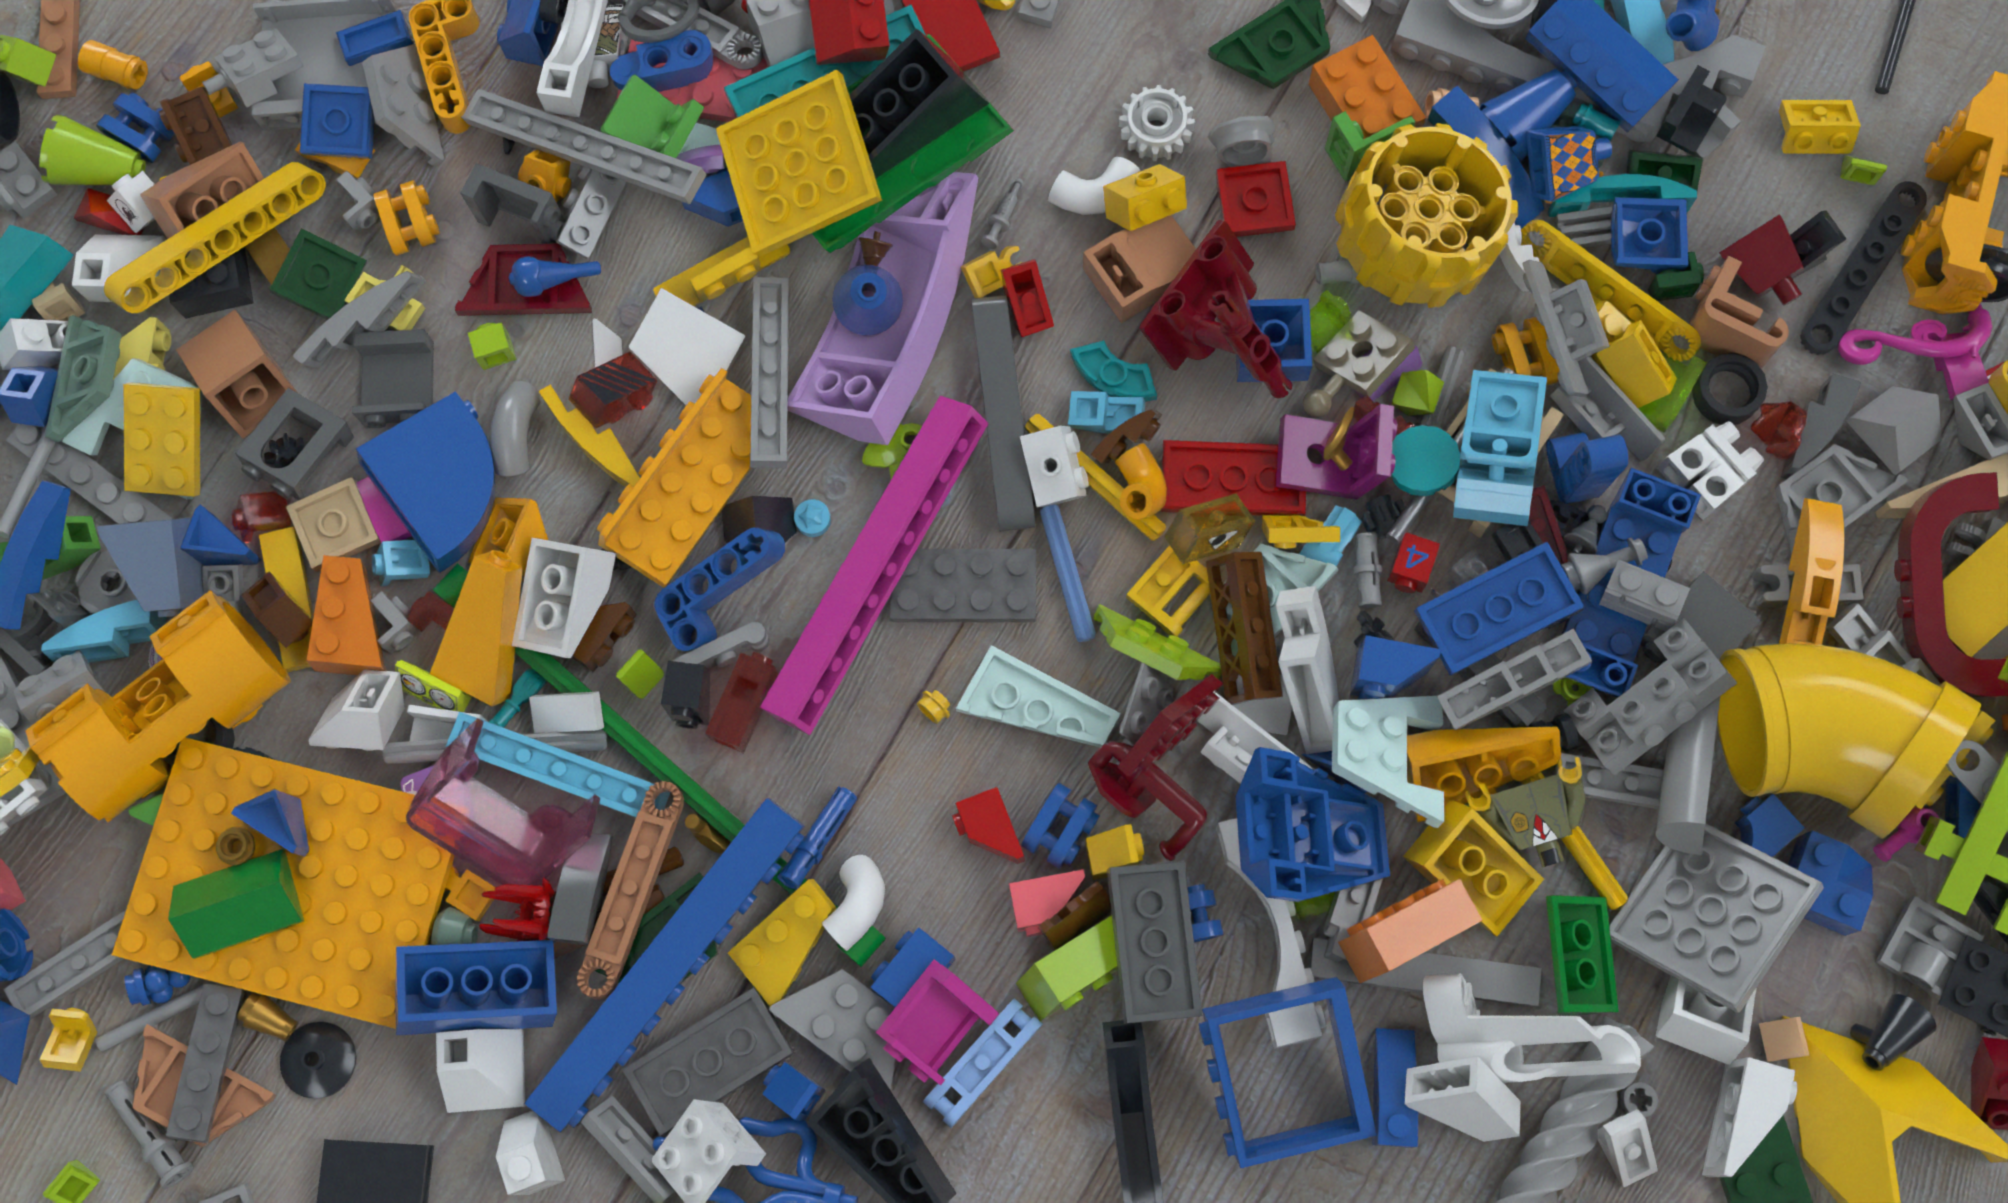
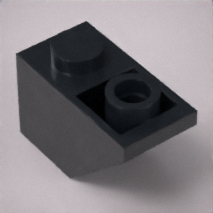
M668 661L661 705L671 720L676 721V726L697 729L698 724L709 725L710 673L705 665Z

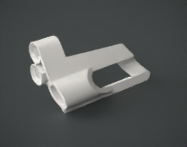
M1461 973L1426 975L1424 977V1002L1431 1032L1438 1043L1437 1054L1439 1063L1478 1056L1503 1083L1532 1081L1544 1077L1636 1073L1641 1067L1640 1048L1637 1042L1619 1027L1611 1025L1590 1026L1580 1016H1480V1009L1476 1010L1471 983H1466ZM1592 1041L1598 1047L1602 1060L1524 1064L1522 1045Z

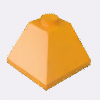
M495 497L488 522L473 548L468 563H472L474 556L490 552L491 550L501 551L512 558L511 562L522 567L521 582H524L532 538L548 540L537 502L527 498Z

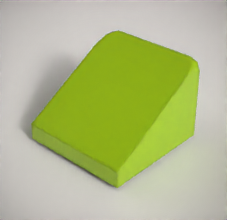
M1845 155L1840 178L1875 185L1886 172L1887 165Z
M638 649L616 673L619 681L639 699L645 698L665 675L664 671L642 649Z

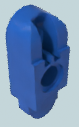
M686 30L678 36L665 41L636 45L637 51L618 56V59L612 63L610 76L614 85L620 90H623L629 77L632 75L638 76L657 92L689 86L688 84L700 82L708 77L713 65V49L708 37L702 32ZM659 63H666L663 67L654 68Z

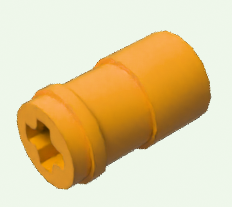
M95 40L86 41L79 51L78 67L84 73L103 80L116 82L127 89L137 90L146 81L148 66L138 56L127 55L119 52L116 48Z

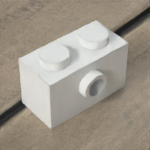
M1060 425L1020 436L1037 507L1056 505L1087 496L1085 490L1089 486L1087 473L1083 466H1079L1077 453L1080 452V444L1074 431L1071 432L1070 427Z

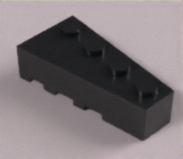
M870 1058L856 1066L806 1123L887 1203H949L957 1194Z

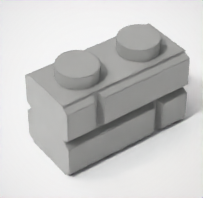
M1618 560L1599 605L1650 625L1653 623L1656 628L1667 631L1675 625L1690 588Z

